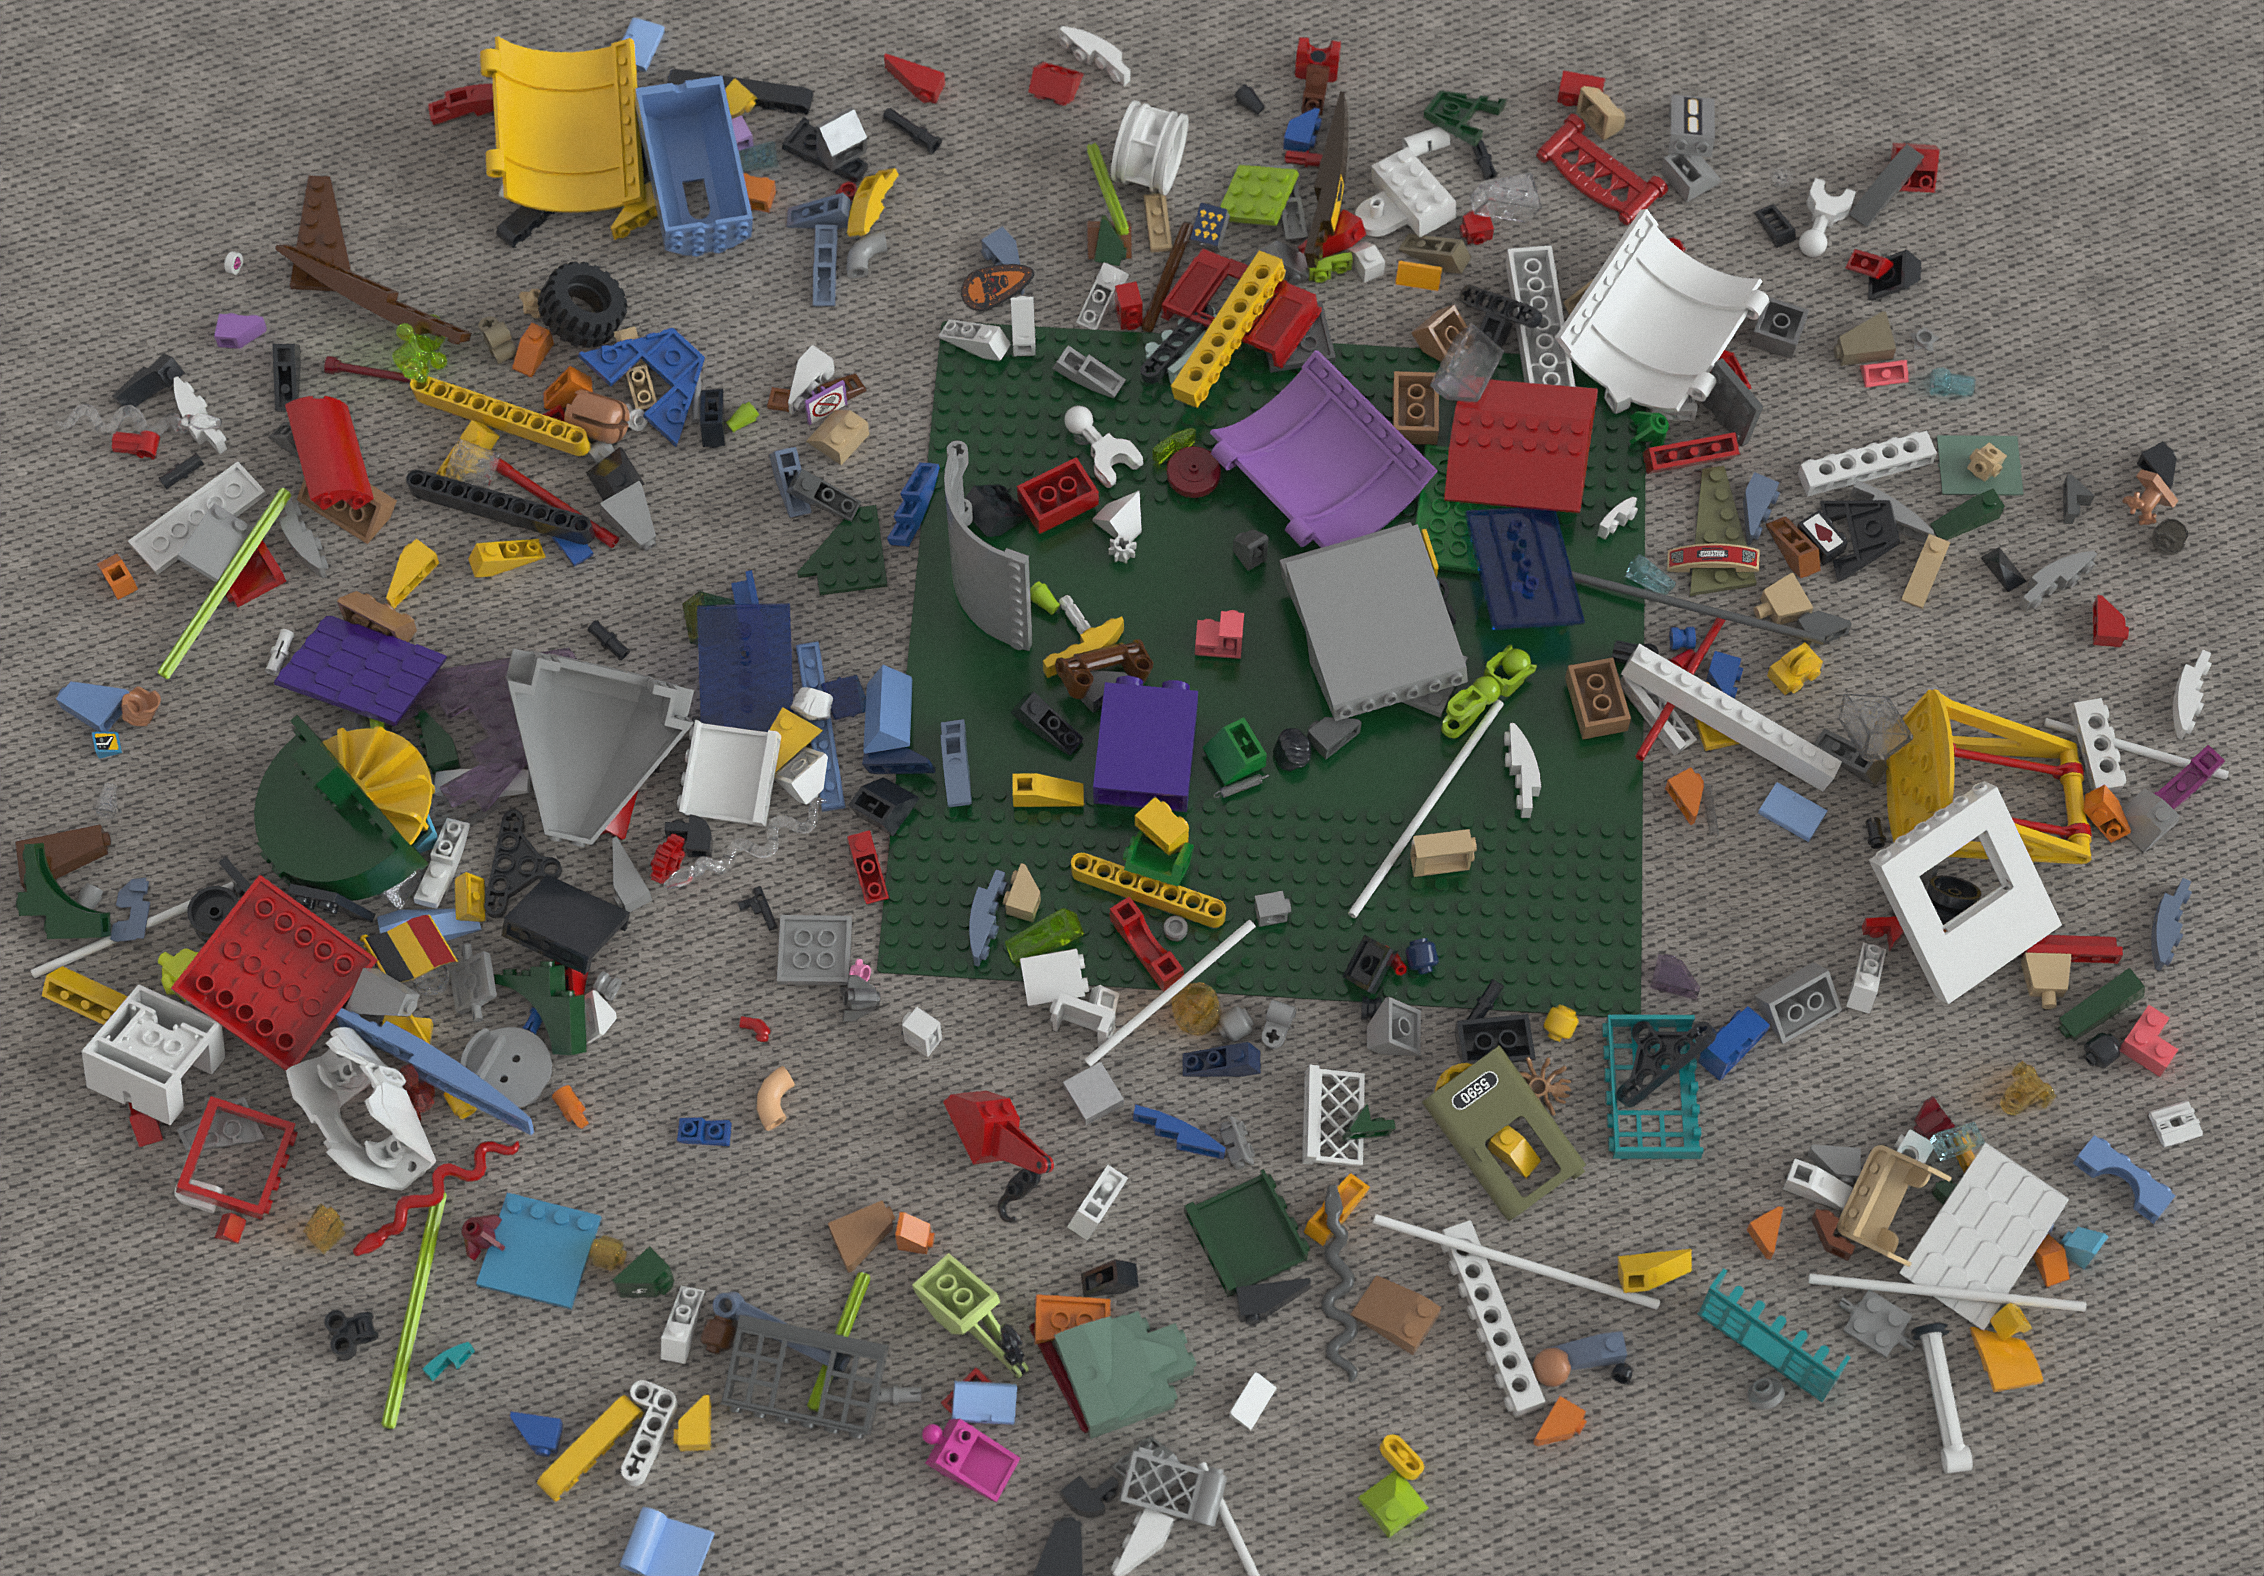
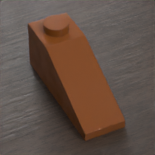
M1786 516L1766 524L1788 566L1800 579L1821 571L1819 549Z

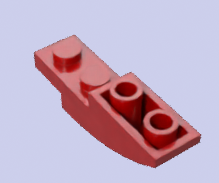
M493 83L464 86L446 91L444 99L428 104L431 122L433 125L471 112H474L478 117L494 111Z

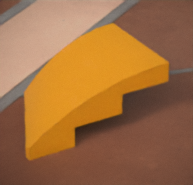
M1974 1326L1970 1327L1975 1349L1979 1351L1983 1369L1988 1373L1993 1392L2043 1383V1376L2037 1360L2025 1340L2014 1337L2001 1340L1996 1332L1985 1329L1983 1331Z

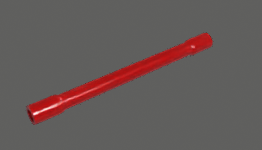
M494 456L489 463L490 468L509 478L549 506L581 514L514 469L512 465L500 457ZM590 520L596 539L613 549L614 544H617L620 538Z

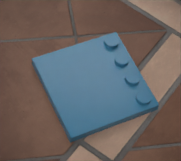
M507 1192L499 1215L502 1221L494 1230L495 1240L505 1246V1249L501 1251L493 1245L488 1248L476 1285L572 1310L602 1219L601 1215Z

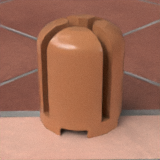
M580 389L575 393L578 395L575 397L572 405L567 404L565 422L581 427L585 430L588 438L600 442L613 444L622 440L629 427L628 423L623 422L630 420V412L627 405L622 401Z

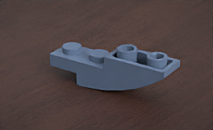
M962 719L941 722V747L948 807L972 804L965 721Z
M999 870L995 871L987 890L978 887L971 908V953L974 965L978 967L982 959H987L990 951L989 942L991 939L994 940L999 930L995 916L999 906L997 900L1000 895L1003 896L1008 885V882H1005V872Z
M2182 878L2173 896L2167 893L2163 895L2155 913L2151 933V948L2155 969L2158 971L2164 965L2169 966L2174 956V953L2171 952L2173 945L2177 947L2183 936L2182 933H2179L2183 925L2178 922L2183 913L2179 908L2182 903H2187L2192 891L2188 890L2191 881Z

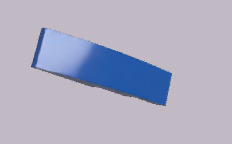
M919 462L901 491L900 495L903 501L893 516L896 524L887 537L890 545L909 547L927 511L940 468L939 464Z
M1135 1105L1133 1121L1154 1125L1156 1136L1177 1140V1150L1224 1160L1226 1148L1206 1133L1163 1112Z

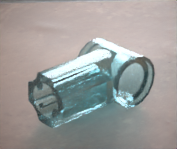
M1935 368L1931 371L1929 393L1931 395L1942 394L1943 397L1948 394L1972 397L1976 379L1973 376L1951 374L1946 368Z

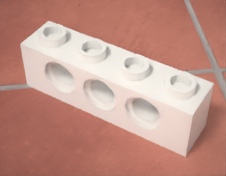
M2102 698L2074 703L2070 712L2091 791L2105 784L2112 793L2120 792L2124 784H2126L2125 772L2120 770L2118 763L2120 762V753L2118 748L2114 747L2113 740L2115 739L2113 727H2109L2108 724L2109 711L2107 705H2103ZM2088 722L2097 723L2099 728H2091ZM2099 743L2103 745L2105 750H2097L2094 744ZM2100 765L2109 767L2110 772H2103L2100 769Z

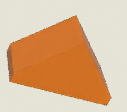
M1780 1206L1750 1222L1747 1227L1748 1233L1764 1257L1771 1260L1774 1254L1783 1212V1207Z
M2049 1234L2046 1235L2032 1257L2046 1287L2069 1280L2070 1277L2065 1248Z

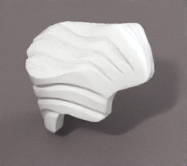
M802 687L795 695L791 709L806 721L826 720L830 718L833 697L820 690Z

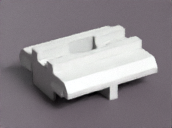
M2186 1100L2148 1112L2153 1128L2164 1148L2178 1143L2181 1144L2203 1135L2199 1119L2196 1118L2195 1111L2189 1101ZM2178 1119L2180 1126L2172 1127L2170 1121Z

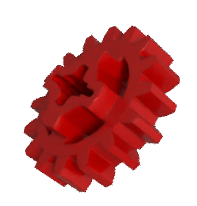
M671 834V836H668L666 843L658 845L650 864L651 870H653L650 875L652 877L651 880L664 884L665 881H668L669 876L679 871L681 862L685 857L683 848L685 845L684 838Z

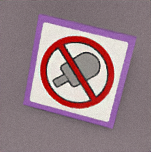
M843 380L827 389L820 386V393L815 394L812 391V397L804 401L807 423L809 425L831 414L834 410L847 405L845 382Z

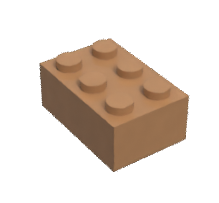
M1394 371L1392 425L1411 444L1437 445L1439 433V373Z
M1607 658L1568 666L1565 680L1582 739L1628 731L1631 717L1614 659Z

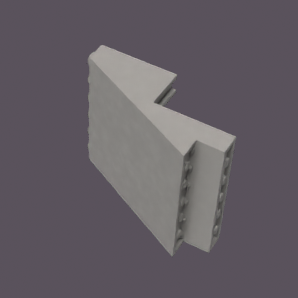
M1411 522L1279 560L1282 578L1306 631L1311 667L1335 721L1468 682L1467 666L1418 524L1412 526Z

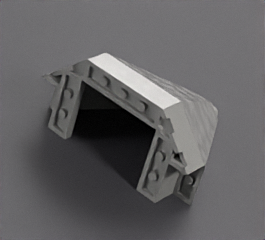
M515 648L512 650L505 678L544 833L549 835L548 839L562 842V839L572 840L571 844L585 847L586 844L592 845L694 724L688 717L694 690L680 687L670 682L656 680L650 676L560 655L543 654L541 652L524 651Z

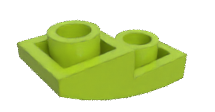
M1352 252L1333 255L1318 261L1317 268H1309V281L1322 283L1331 279V272L1342 274L1352 270Z

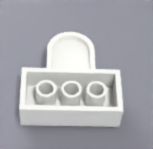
M1406 147L1371 166L1372 183L1380 193L1363 201L1357 207L1355 213L1356 216L1362 218L1367 235L1384 236L1408 224L1420 238L1456 219V201L1413 152Z

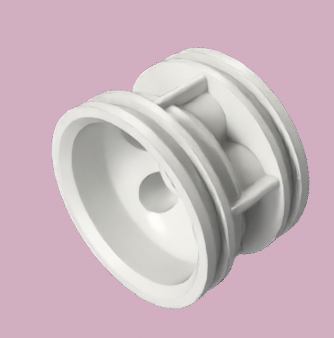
M1132 101L1125 113L1117 136L1111 165L1112 181L1119 182L1122 180V183L1125 185L1134 182L1148 186L1151 192L1155 193L1159 189L1161 195H1167L1174 182L1184 152L1188 131V116L1182 113L1178 117V113L1175 111L1168 112L1153 108L1146 103L1141 106L1139 101Z

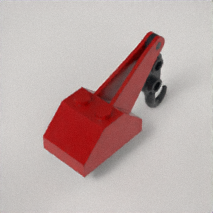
M986 1090L951 1094L943 1103L973 1165L1006 1161L1023 1168L1009 1180L1005 1193L998 1201L999 1216L1003 1221L1012 1223L1016 1221V1217H1009L1007 1215L1006 1205L1011 1201L1023 1199L1039 1184L1041 1174L1050 1173L1053 1170V1159L1019 1129L1020 1118L1010 1098Z

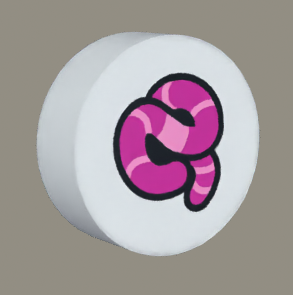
M230 252L226 256L224 267L227 273L238 274L243 264L242 255L237 252Z

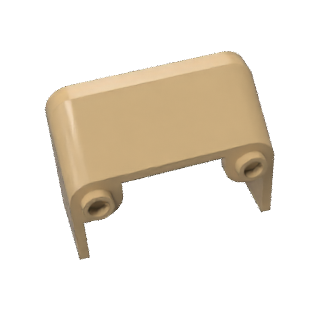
M1878 1145L1871 1150L1842 1211L1837 1223V1229L1841 1235L1910 1267L1911 1262L1894 1254L1898 1246V1236L1888 1230L1909 1185L1914 1188H1921L1927 1184L1931 1174L1949 1182L1952 1177L1891 1148Z

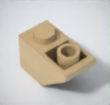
M1021 863L1019 870H1014L1011 878L1013 886L1010 892L1006 891L1003 905H1006L1007 915L1033 922L1041 902L1040 891L1026 865Z

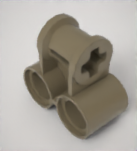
M492 316L483 318L478 326L483 333L485 344L489 347L492 357H496L497 365L515 357L517 350L511 341L512 337L503 321L499 322Z

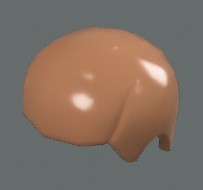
M1557 1347L1546 1348L1538 1353L1532 1366L1537 1381L1546 1387L1561 1385L1567 1380L1571 1371L1568 1354Z

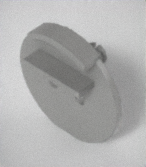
M517 1027L499 1028L491 1032L489 1029L483 1028L466 1045L460 1063L490 1084L518 1108L535 1103L552 1074V1060L545 1043L534 1033ZM518 1056L520 1061L513 1062V1058ZM502 1077L508 1078V1081L502 1083L500 1080Z

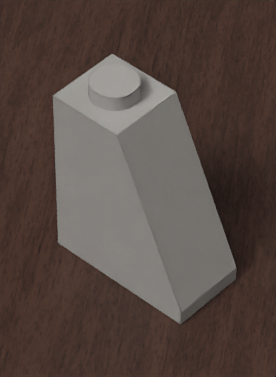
M363 968L345 1010L355 1012L356 1014L411 1016L417 1007L420 994L377 968Z

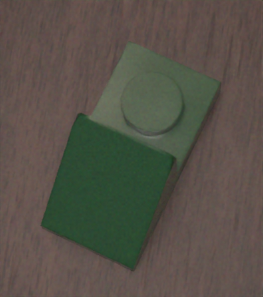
M1366 1104L1359 1110L1343 1134V1141L1388 1136L1396 1129L1394 1119L1385 1120L1384 1117L1371 1120L1369 1107Z

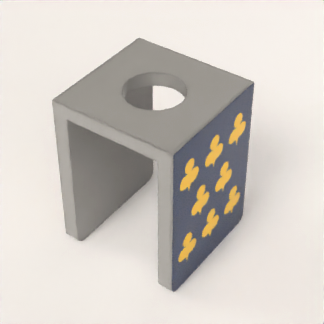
M1200 203L1190 238L1192 244L1220 251L1230 215L1227 214V209Z

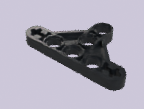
M518 810L507 811L503 815L484 903L487 915L492 918L502 917L506 913L508 901L511 897L536 880H542L547 875L545 868L548 865L553 864L558 867L554 874L548 875L558 879L562 873L559 860L553 857L540 856L523 834L524 818ZM513 817H516L517 821L519 822L514 823L513 832L510 831L511 825L508 820H512ZM507 838L516 840L515 845L510 848L504 847L503 842ZM508 859L511 861V865L507 869H501L498 867L501 860ZM526 862L534 864V868L529 872L521 869L522 865ZM498 881H505L507 883L506 888L500 891L495 890L494 885ZM495 896H498V903L501 908L493 911L490 906L495 905Z
M1647 1021L1636 1023L1632 1028L1631 1035L1638 1044L1631 1077L1618 1088L1617 1099L1625 1107L1636 1106L1710 1046L1716 1039V1030L1705 1021L1697 1023L1687 1032H1658ZM1648 1028V1034L1643 1038H1639L1640 1032ZM1655 1044H1660L1659 1050L1651 1054V1048ZM1686 1044H1690L1689 1051L1685 1054H1680L1681 1048ZM1670 1059L1671 1065L1663 1070L1662 1064ZM1652 1075L1651 1082L1643 1085L1644 1078Z

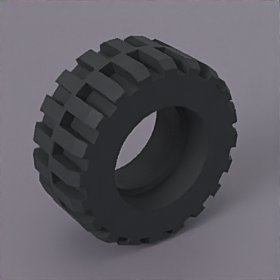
M578 261L569 262V264L565 263L551 273L539 293L540 317H543L542 321L545 326H549L550 332L553 335H558L561 341H568L571 343L570 345L578 347V345H581L582 348L598 347L610 341L626 316L627 300L624 298L623 288H619V282L616 279H612L609 272L602 271L597 265L591 266L588 262L578 264ZM570 297H576L585 301L593 308L595 313L581 309Z

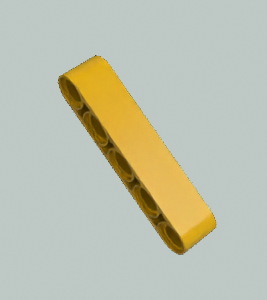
M626 1395L618 1398L540 1476L537 1485L555 1502L560 1499L559 1496L564 1491L567 1492L578 1481L577 1478L583 1472L586 1473L597 1462L596 1459L601 1454L604 1455L615 1444L614 1441L619 1436L622 1437L633 1426L632 1423L637 1418L640 1419L643 1416L644 1412Z

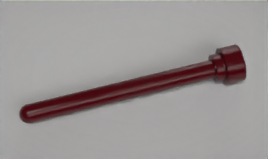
M327 356L324 364V372L332 375L341 371L410 383L411 379L416 376L342 363L341 360L333 356Z

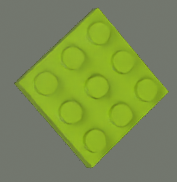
M1238 165L1220 205L1221 208L1227 209V214L1230 215L1228 222L1277 226L1299 174L1296 169Z

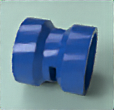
M1671 627L1669 632L1671 650H1679L1681 647L1695 649V628L1686 627L1685 629H1679L1678 627Z

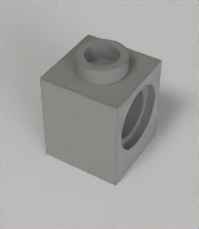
M1283 891L1255 896L1254 907L1259 927L1287 922L1291 906L1289 899L1284 898Z

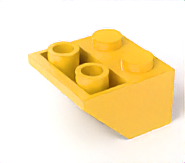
M1154 797L1135 815V826L1168 856L1180 852L1185 842L1188 843V823L1182 817H1177L1173 814L1166 802H1160Z

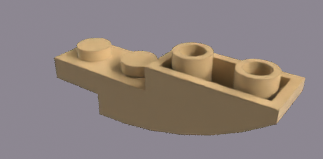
M636 327L614 332L616 342L638 338ZM641 359L625 375L635 409L647 410L657 400L647 365Z

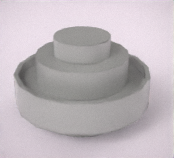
M1774 1377L1757 1380L1750 1386L1747 1392L1751 1405L1761 1410L1774 1408L1785 1395L1781 1381Z

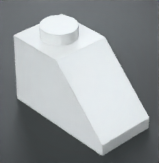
M1363 240L1345 250L1346 253L1352 252V263L1364 283L1384 275L1385 261L1374 244Z

